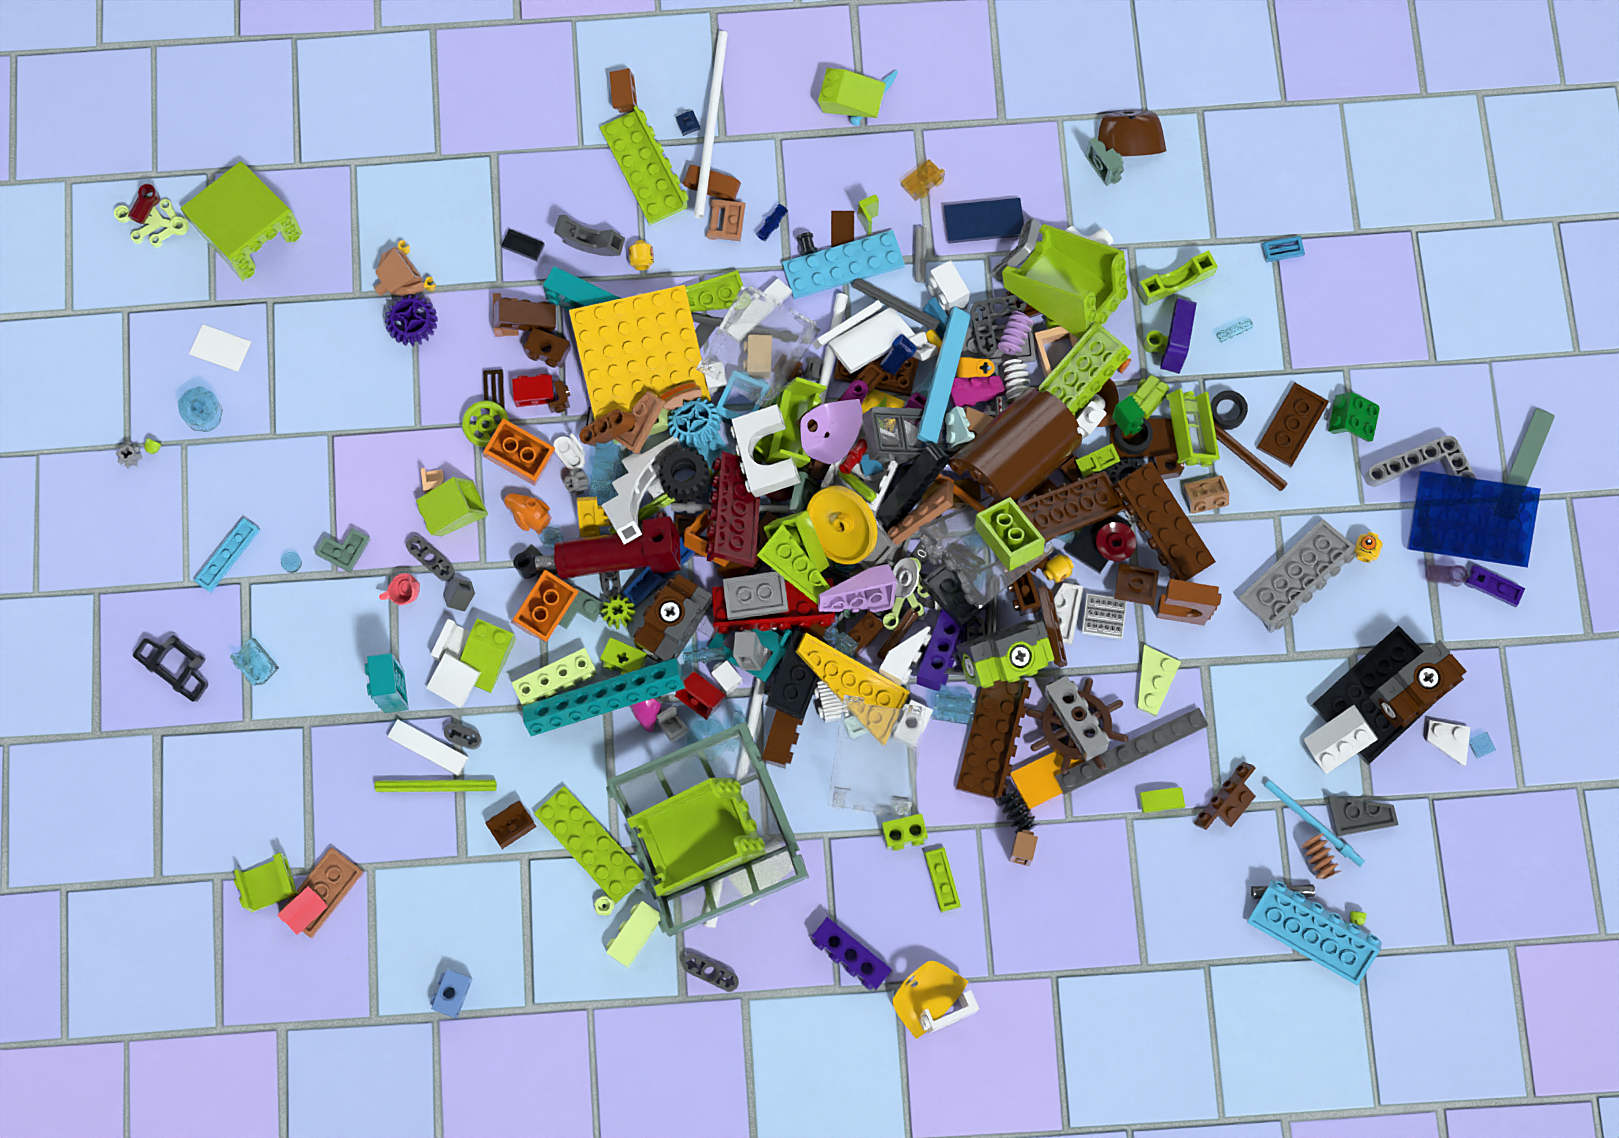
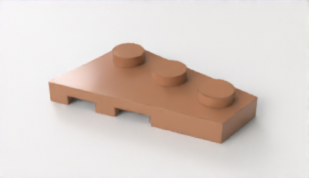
M648 391L633 407L631 413L634 414L636 420L633 428L616 437L615 440L633 453L639 454L666 401Z

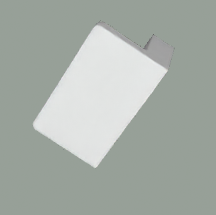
M447 619L431 653L433 660L440 662L444 653H448L460 660L471 631L459 627L456 622Z

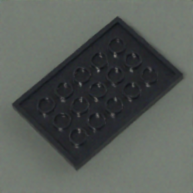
M1399 625L1311 705L1327 723L1355 705L1378 737V740L1357 753L1367 765L1375 760L1426 712L1424 711L1421 715L1417 714L1418 717L1404 728L1400 725L1395 729L1383 715L1381 709L1379 710L1369 698L1378 688L1424 652Z

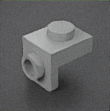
M674 706L663 709L657 715L659 727L672 743L689 733L687 726L677 715Z

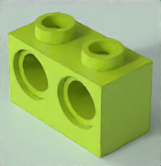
M922 813L883 822L881 825L887 850L899 851L909 844H912L913 847L925 844L924 841L928 839ZM917 826L920 828L921 833L918 836H913L909 829ZM892 831H897L900 833L901 838L894 841L890 838L889 834Z

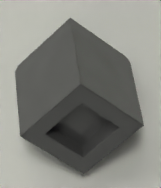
M453 577L443 595L446 606L466 611L475 595V591L471 581Z

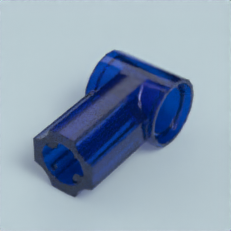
M900 334L895 338L891 345L892 349L880 364L881 368L891 375H895L905 360L910 359L917 351V346L904 334Z

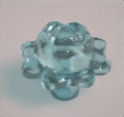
M549 526L547 530H542L540 541L544 543V548L554 550L555 543L562 541L564 534L561 533L560 528Z

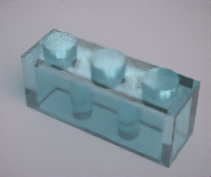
M596 443L589 497L597 496L598 505H602L618 496L612 482L622 475V471H619V465L623 464L621 460L624 459V452H621L620 445Z

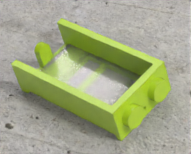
M1178 389L1167 394L1166 398L1170 403L1169 408L1171 409L1170 413L1179 458L1177 463H1185L1186 466H1212L1213 462L1220 460L1208 392H1203L1193 397L1194 391H1188L1183 394V390Z

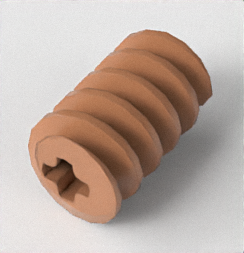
M1324 833L1308 839L1301 846L1302 849H1309L1305 853L1306 857L1312 856L1308 863L1316 864L1312 871L1320 872L1316 875V879H1326L1341 872V870H1334L1339 865L1338 863H1331L1335 856L1327 855L1331 847L1324 848L1328 841L1320 840Z

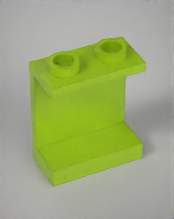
M281 852L273 855L274 861L244 873L238 869L234 870L236 876L234 884L240 890L241 897H239V901L243 909L245 908L253 913L298 895L288 859Z

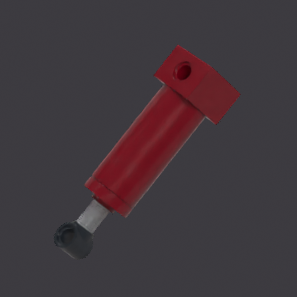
M659 512L655 519L642 520L643 529H640L642 535L626 544L622 542L618 533L559 541L555 543L554 554L538 557L537 555L531 556L527 552H522L515 556L513 565L524 579L533 578L539 571L557 569L561 579L649 566L653 574L681 570L680 534L671 517H665L663 512Z

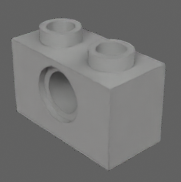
M750 630L735 632L733 656L741 670H761L763 646L756 632Z

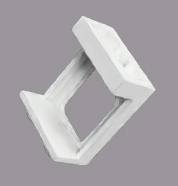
M969 990L958 998L963 1009L933 1021L929 1010H924L920 1014L921 1018L919 1019L923 1030H927L928 1034L974 1015L980 1009L972 991Z

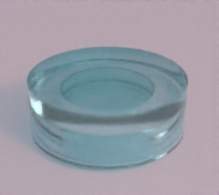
M287 552L281 558V566L286 572L294 573L301 568L302 560L297 553Z

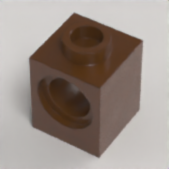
M1177 453L1157 456L1152 462L1163 480L1180 477L1185 468L1184 463H1177L1179 459ZM1165 464H1172L1174 466V469L1168 470L1165 467Z

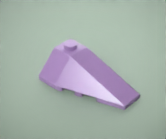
M889 564L868 568L819 594L818 610L841 612L843 609H851L852 612H858L860 609H865L868 612L875 613L892 609L897 580Z

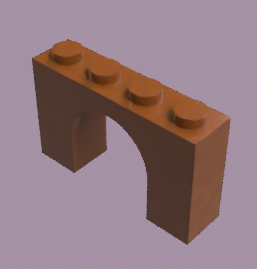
M1170 579L1167 583L1166 594H1161L1159 598L1156 618L1205 625L1211 619V615H1214L1217 607L1220 606L1222 594L1218 593V586Z

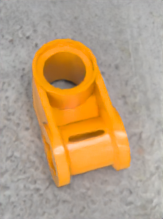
M960 357L957 366V377H987L994 372V364L989 359ZM984 362L991 366L987 373H983V370L980 369Z

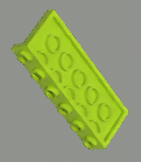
M634 106L633 112L600 126V131L650 226L687 209L689 198L685 190L681 191L679 187L680 180L677 174H672L670 170L672 165L668 158H664L662 154L664 150L661 143H656L654 139L656 135L652 126H647L645 122L647 117L644 111H640L638 106Z
M1095 322L1038 387L1039 391L1042 393L1048 391L1055 395L1076 417L1082 408L1087 406L1089 400L1101 390L1103 384L1114 375L1118 367L1128 359L1131 351L1104 327Z

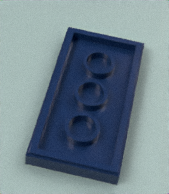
M1021 198L944 205L948 244L1019 237L1024 226Z

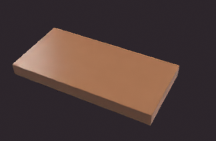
M332 847L297 889L299 895L309 886L328 905L327 909L302 931L310 938L315 936L364 873ZM298 895L291 897L289 901L285 904V906L282 908V910L289 903H291Z

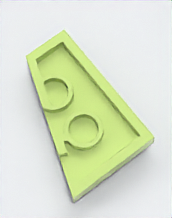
M1146 645L1143 646L1137 709L1156 717L1181 662Z

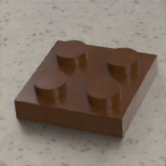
M1119 563L1114 599L1154 606L1159 570Z

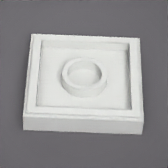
M444 653L426 689L459 708H463L481 672L454 656Z

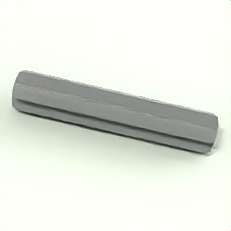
M925 227L916 228L915 281L917 283H924L926 281Z

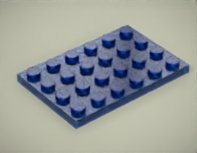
M1419 470L1407 549L1528 568L1541 488Z

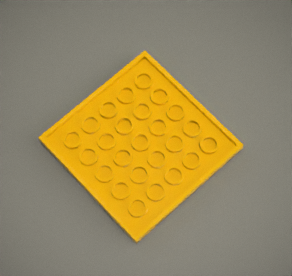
M685 285L569 310L594 421L615 409L631 413L636 403L648 391L659 397L675 387L693 382L701 388V397H695L694 401L698 398L702 399V401L705 399L711 401Z

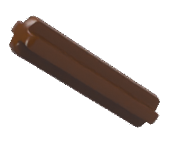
M910 608L905 613L877 653L881 660L884 661L889 651L898 646L919 616L917 611Z

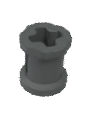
M809 356L806 358L807 366L806 371L803 373V378L809 381H819L820 366L823 365V360Z

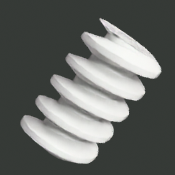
M1012 359L1003 363L1005 368L1004 375L1006 376L1004 381L1007 383L1005 385L1007 390L1006 397L1008 398L1007 402L1010 403L1023 391L1030 388L1029 386H1024L1030 382L1029 379L1023 378L1029 375V372L1023 371L1028 368V365L1022 364V360Z

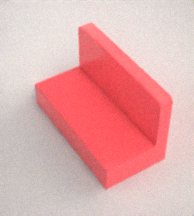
M308 886L277 916L295 934L299 935L327 909L328 905Z

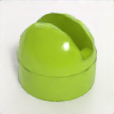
M147 438L144 443V449L149 454H155L160 450L162 444Z
M1350 911V922L1362 926L1366 921L1367 913Z

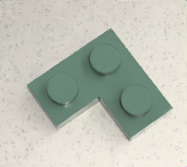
M352 528L342 545L324 537L315 555L351 573L371 539Z
M570 584L579 592L558 625L567 629L577 613L595 623L601 613V609H604L605 606L602 602Z

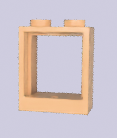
M1061 326L1034 334V344L1045 379L1053 370H1051L1044 344L1069 338L1073 348L1078 342L1076 336Z

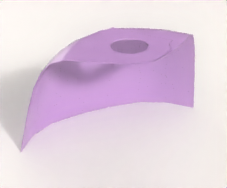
M854 399L822 404L803 416L800 427L801 442L808 456L826 464L839 462L847 456L862 424L860 400ZM811 419L815 420L818 424L815 432H810L807 428V423ZM826 432L830 434L828 438H824Z

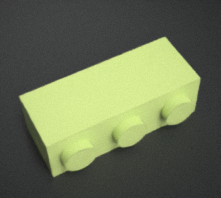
M643 901L633 906L630 914H632L630 919L622 922L618 929L619 935L616 939L612 938L606 946L608 949L607 955L626 968L630 967L658 926V921H661L659 916L661 913Z

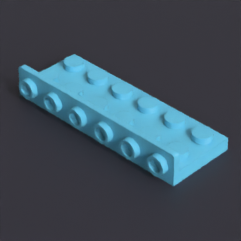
M1272 879L1247 920L1248 924L1357 986L1381 950L1382 942L1377 936L1365 933L1358 925L1344 921L1337 913H1330L1321 904L1307 900L1300 892H1293L1284 883Z

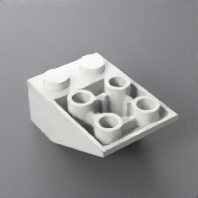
M926 627L890 650L879 669V674L899 686L902 684L906 685L911 677L912 666L916 668L921 659V650H926L932 636L930 635L931 628Z

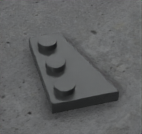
M1328 796L1337 837L1399 825L1395 808L1392 804Z

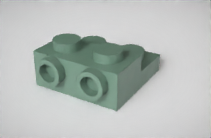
M1096 137L1089 140L1085 157L1106 186L1111 183L1113 185L1118 183L1122 179L1120 174L1124 172L1122 156L1116 153L1113 148L1106 152L1103 142H1099Z

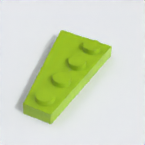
M738 270L685 287L691 312L746 308L750 305Z
M783 524L757 555L817 605L819 594L831 589Z

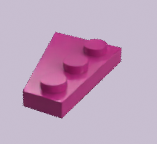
M1000 376L954 378L949 399L953 408L956 406L972 407L977 402H986L995 399L997 396H1004L1006 390Z

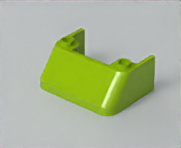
M796 377L780 390L776 404L782 412L786 429L769 434L764 463L772 465L792 458L796 466L801 468L810 462L811 458H809L802 447L801 431L795 425V422L807 410L811 411L820 406L821 397L819 395L826 390L827 386Z

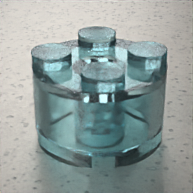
M199 386L188 390L178 400L179 414L190 429L208 432L220 424L223 408L210 390Z

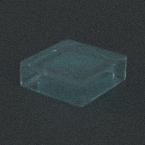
M1488 732L1469 739V745L1476 759L1496 751Z

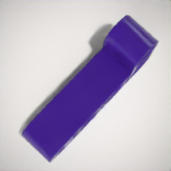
M1177 297L1173 308L1167 347L1161 360L1160 369L1180 374L1189 351L1197 302Z

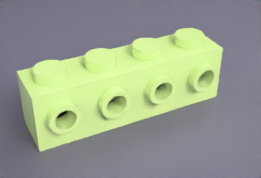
M583 648L511 683L522 706L544 698L554 697L557 695V692L563 689L565 691L570 690L576 686L575 683L582 680L583 682L591 680L597 672L586 648Z

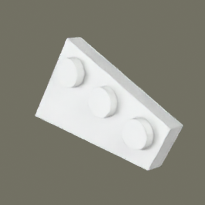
M1063 583L1054 598L1063 644L1066 645L1073 644L1083 586ZM1043 617V619H1042L1041 621L1044 622V626H1045V629H1046V632H1047V628H1046V624H1045V619H1044V617Z

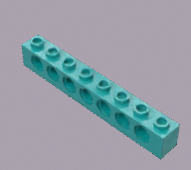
M677 658L522 706L524 725L532 737L684 689L683 671Z

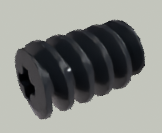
M1018 788L1003 796L998 802L999 807L1005 806L1002 809L1003 814L1009 813L1006 817L1007 821L1014 820L1011 823V827H1018L1015 831L1016 834L1017 832H1022V830L1030 831L1040 824L1032 823L1035 815L1028 817L1031 809H1023L1027 802H1019L1022 794L1015 796Z

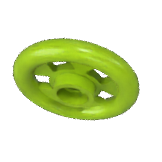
M485 400L472 404L465 411L462 418L464 435L474 445L486 448L491 439L489 433L494 429L496 430L499 424L496 425L493 417L499 415L501 421L502 419L509 421L506 411L499 404ZM488 408L490 414L481 415V409ZM472 416L477 417L476 425L470 424ZM488 421L489 427L484 428L482 422ZM476 430L484 434L481 439L474 435Z

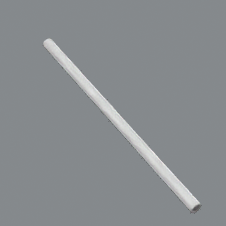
M719 31L694 212V217L699 219L704 217L728 37V33L725 31Z

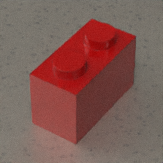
M541 373L535 377L521 375L512 379L513 397L516 407L544 405L555 402L552 375Z
M695 671L684 680L685 688L678 690L675 694L676 698L706 720L720 707L726 696Z

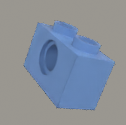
M446 969V972L442 973L439 978L438 985L440 987L438 992L434 993L431 998V1009L458 1019L473 979ZM454 988V997L446 999V990Z

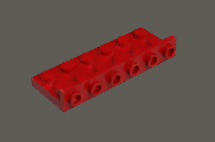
M833 578L825 579L828 585L833 588ZM787 581L785 586L789 611L728 620L724 586L712 587L713 628L719 634H728L730 631L735 630L742 632L743 630L750 629L769 631L771 628L779 627L781 630L790 629L791 626L809 628L811 625L819 624L821 627L831 626V623H836L835 612L819 611L818 605Z

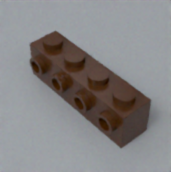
M1001 562L1002 574H1006L1008 579L1006 581L1008 592H1012L1014 597L1012 604L1015 612L1018 611L1020 616L1039 611L1041 602L1028 564L1025 563L1008 571Z

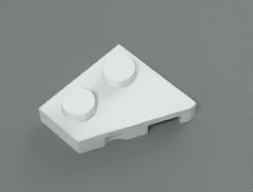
M1432 720L1428 721L1426 742L1433 747L1439 748L1443 754L1456 760L1460 766H1466L1470 727Z

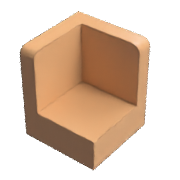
M421 468L423 491L425 494L444 483L442 470L427 472L425 468Z

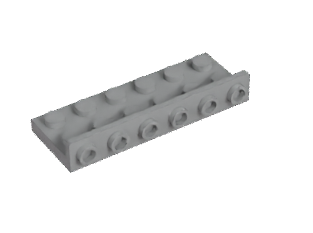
M1322 519L1239 597V601L1268 626L1270 633L1275 629L1279 630L1289 616L1293 617L1303 603L1306 604L1312 599L1315 591L1322 590L1331 576H1337L1341 571V567L1345 563L1349 564L1355 558L1354 549L1356 546Z

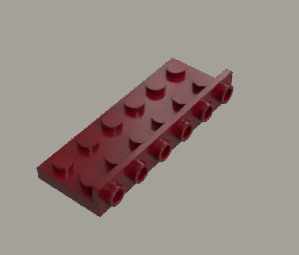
M724 451L717 458H714L712 463L714 474L710 485L713 487L709 497V502L711 503V508L708 512L710 525L706 532L708 543L705 547V553H707L708 562H711L716 557L753 567L756 564L760 496L755 497L746 488L745 481L748 479L747 475L743 474L740 463L743 462L742 457ZM754 460V462H756L757 464L762 465V462Z

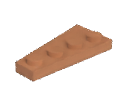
M948 479L902 521L892 527L887 532V536L898 545L952 507L954 484Z

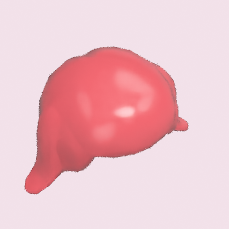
M409 573L398 574L389 583L387 591L379 595V599H390L393 603L401 606L410 604L418 598L420 583Z

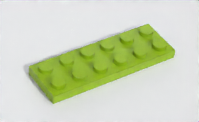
M565 786L534 812V815L615 904H618L645 879L643 871Z

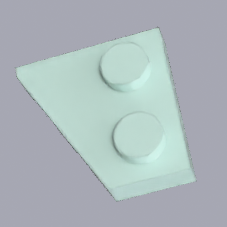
M956 406L946 413L945 423L947 424L946 442L948 443V451L955 452L974 439L975 435L973 432H969L967 428L970 423L962 407Z

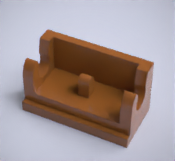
M630 68L609 72L613 108L618 109L619 113L634 111L633 107L638 106L634 74Z

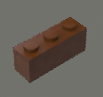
M508 297L500 298L494 304V328L532 331L533 328H536L546 333H551L556 328V305L545 301L533 303L526 299L515 301Z

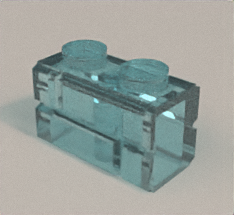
M940 690V693L935 694L932 719L972 726L976 699L972 698L970 694L961 693L960 696H955L950 691Z

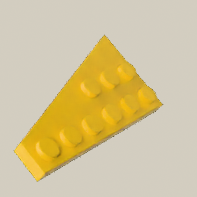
M805 633L796 653L882 746L885 745L910 691L810 634Z

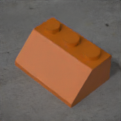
M544 570L510 623L527 634L547 642L579 591L547 570Z

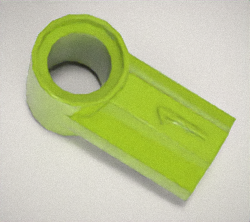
M1157 330L1150 331L1143 341V348L1149 353L1158 352L1164 354L1168 336H1164ZM1149 339L1156 340L1157 344H1151Z

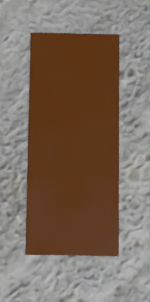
M831 210V248L853 242L854 211Z

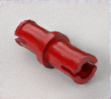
M859 439L854 448L850 449L847 457L839 466V470L842 473L850 474L854 466L861 462L863 454L868 449L865 439Z

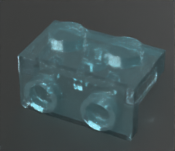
M255 638L250 639L239 652L230 655L235 667L240 669L246 676V680L254 686L265 684L279 669V666Z

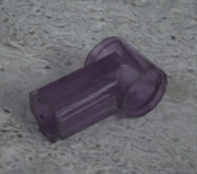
M1427 564L1425 572L1426 582L1450 584L1453 587L1461 586L1468 577V571L1462 565L1444 566ZM1453 572L1460 573L1462 579H1455L1453 577Z

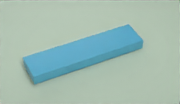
M242 518L194 579V582L209 593H212L260 532V529L245 518Z

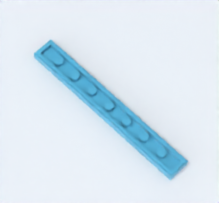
M955 306L950 312L916 437L929 445L932 443L937 444L971 317L970 314Z

